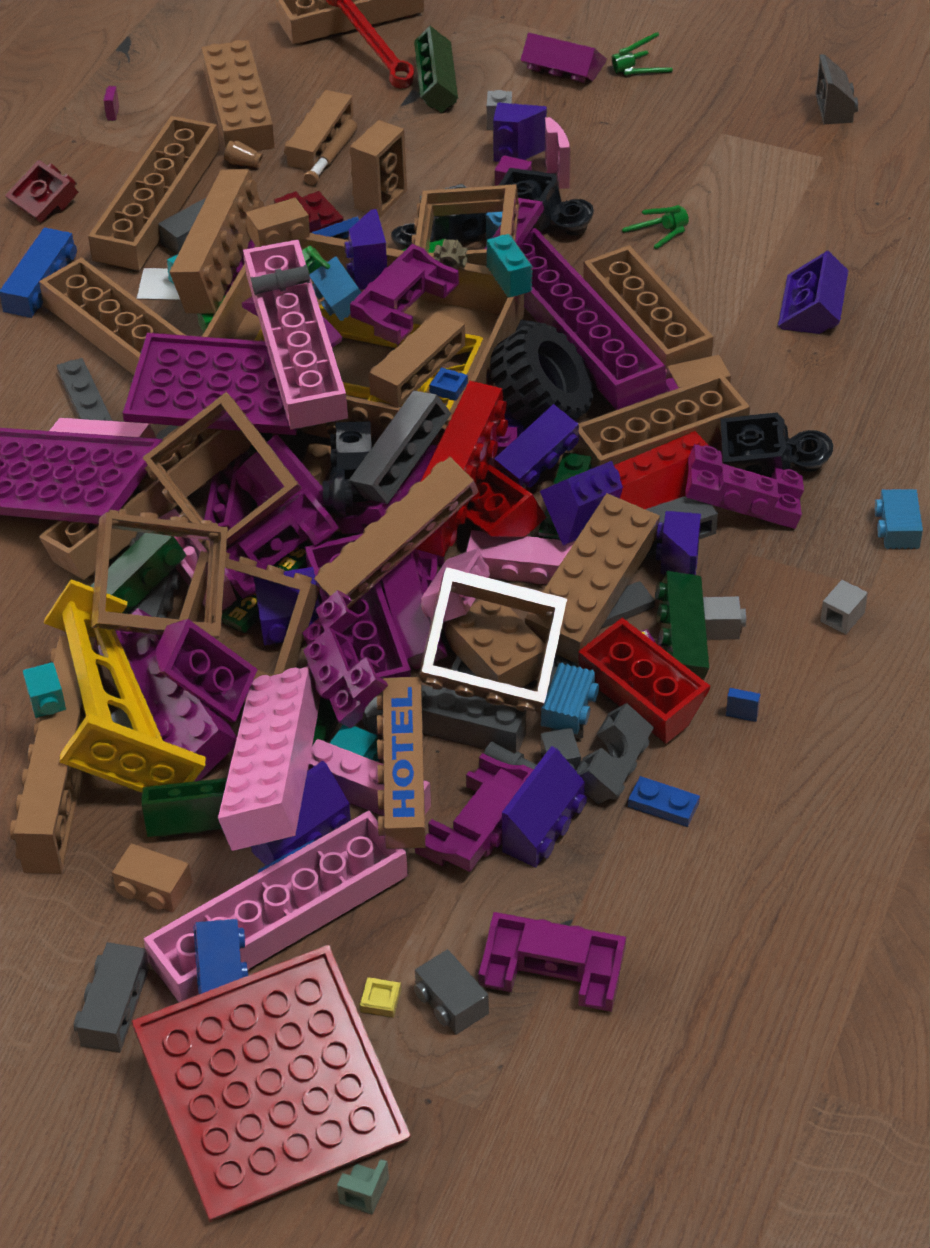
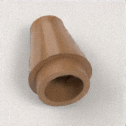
M238 140L235 142L229 141L224 153V160L229 161V164L259 168L263 159V154L258 153V151Z

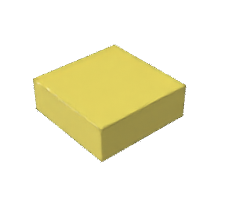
M367 977L360 1003V1012L394 1018L401 992V983Z

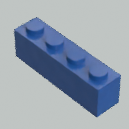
M43 228L0 289L3 312L32 318L37 309L41 308L43 299L39 281L67 266L76 256L77 247L74 244L72 233Z
M237 919L196 922L193 926L198 995L248 976L247 962H241L240 949L245 948V932L243 927L238 928Z

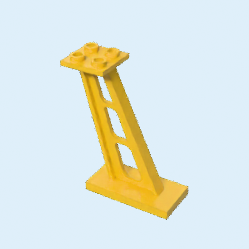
M71 579L44 619V624L62 630L67 634L86 713L85 719L61 751L59 763L141 793L143 787L193 782L204 769L206 757L163 741L116 631L91 628L94 588ZM106 594L105 611L122 613L127 607V601ZM89 637H96L97 644L101 646L104 656L96 654L92 650ZM96 663L109 669L121 699L111 696L104 691ZM108 704L122 709L128 715L133 729L114 723Z

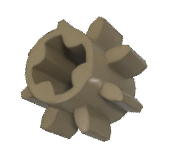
M444 239L442 246L436 245L434 250L435 260L458 270L459 266L465 268L467 248H463L458 240Z

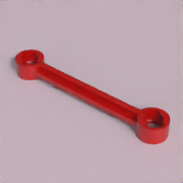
M326 0L329 5L339 7L389 69L390 83L399 89L410 87L413 83L414 67L409 62L399 60L353 1ZM396 72H406L407 75L405 78H400L395 75Z

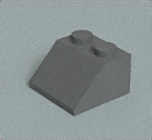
M820 54L816 99L823 124L853 123L854 113L858 112V99L854 97L853 83H849L845 71L825 54Z

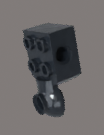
M509 168L499 186L516 184L518 198L543 202L544 211L533 228L542 231L553 225L565 230L569 235H579L586 231L594 214L593 205L589 201L571 199L563 202L556 174Z
M458 184V185H455V186H452V187H448V188H445V189H456V188H467V187H466L465 185H463V184ZM486 213L434 216L430 242L442 239L458 240L460 242L485 234ZM414 223L404 224L391 232V238L400 250L407 249L412 244V235H416Z
M778 412L720 418L723 463L725 465L771 478L775 468L786 470L790 469V467H801L805 471H816L829 460L833 453L834 445L831 438L820 431L807 430L789 438L785 420Z
M371 421L336 422V434H330L331 471L329 473V480L322 481L323 507H330L333 512L342 517H346V507H353V502L369 501L362 497L349 479L372 449Z

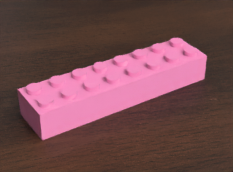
M299 240L243 250L246 276L290 430L347 419L346 392L312 282L287 287L286 291L282 292L278 289L254 295L250 277L275 273V269L281 268V271L306 265Z
M309 666L300 669L296 667L290 668L281 674L273 676H259L253 680L247 693L218 816L232 851L296 835L321 700Z
M367 811L143 938L148 961L178 1002L197 996L198 984L193 926L196 922L237 919L238 928L243 927L245 932V948L240 949L241 962H247V967L250 969L407 877L406 852L403 848L386 849L385 836H379L378 820L370 811Z

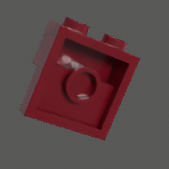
M38 160L10 189L5 197L9 202L41 223L55 207L63 210L79 192L75 188L77 183L68 174L62 176L61 172L53 164L49 163L46 165Z
M295 191L274 199L275 204L296 198L309 215L310 233L344 221L341 214L320 191L310 193L304 197H301Z

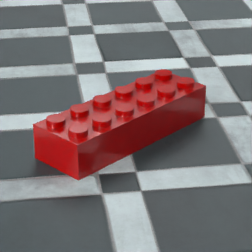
M469 380L420 482L431 474L432 468L437 463L444 462L449 457L474 480L476 486L480 479H485L490 458L495 457L498 449V440L500 436H505L508 428V420H505L504 416L507 403L503 401L502 388ZM476 495L424 540L416 550L444 557L448 547L454 545L459 524L465 522L468 504L470 501L473 502Z

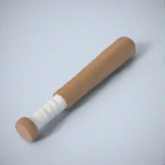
M347 119L344 121L318 157V162L315 166L304 174V181L307 184L313 186L318 183L319 175L325 167L330 165L358 128L354 120Z

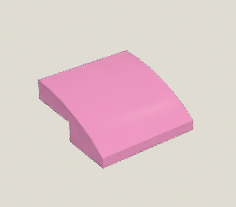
M547 117L545 118V162L547 173H557L559 189L569 188V141L563 129L552 118Z

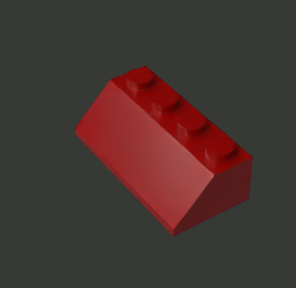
M694 431L615 464L614 467L620 474V481L623 486L620 499L643 509H648L686 496L689 471L688 457L694 444L700 446L708 444Z
M488 464L485 479H480L477 485L479 492L473 502L470 501L468 504L466 519L491 537H525L547 518L532 493L490 464Z
M623 617L578 651L579 667L595 672V683L599 684V690L621 707L626 703L654 727L652 733L665 744L689 726L710 691L709 684Z

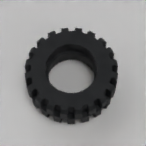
M528 323L497 344L490 360V369H492L490 374L491 380L495 383V387L502 388L503 401H506V408L512 412L511 415L516 420H520L526 428L553 404L575 421L589 410L593 400V382L590 381L591 374L584 364L585 360L582 355L578 354L575 345L570 343L563 333H558L556 328L546 326L545 323Z

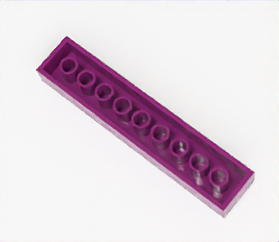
M536 228L531 229L520 246L521 251L533 266V272L531 273L533 275V281L531 282L533 284L531 286L532 290L531 292L524 293V307L538 323H545L547 326L556 328L558 333H563L567 340L575 345L576 351L580 356L582 355L585 360L584 364L590 371V381L593 382L594 386L616 410L667 392L665 365L548 240Z

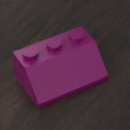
M530 32L527 34L520 61L527 65L526 69L535 72H540L541 69L548 70V74L562 78L563 74L569 75L571 80L579 83H584L585 80L594 81L607 60L595 48Z
M277 434L267 442L302 489L268 516L306 488L323 507V487ZM258 452L243 463L234 474L240 487L253 497L258 507L284 488V485Z
M189 619L167 625L155 650L160 672L227 720L235 722L258 669Z

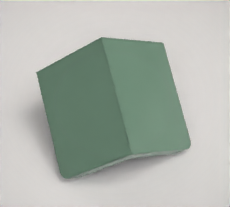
M380 1159L375 1170L356 1164L350 1175L342 1173L337 1184L339 1203L373 1215L389 1179L388 1161Z

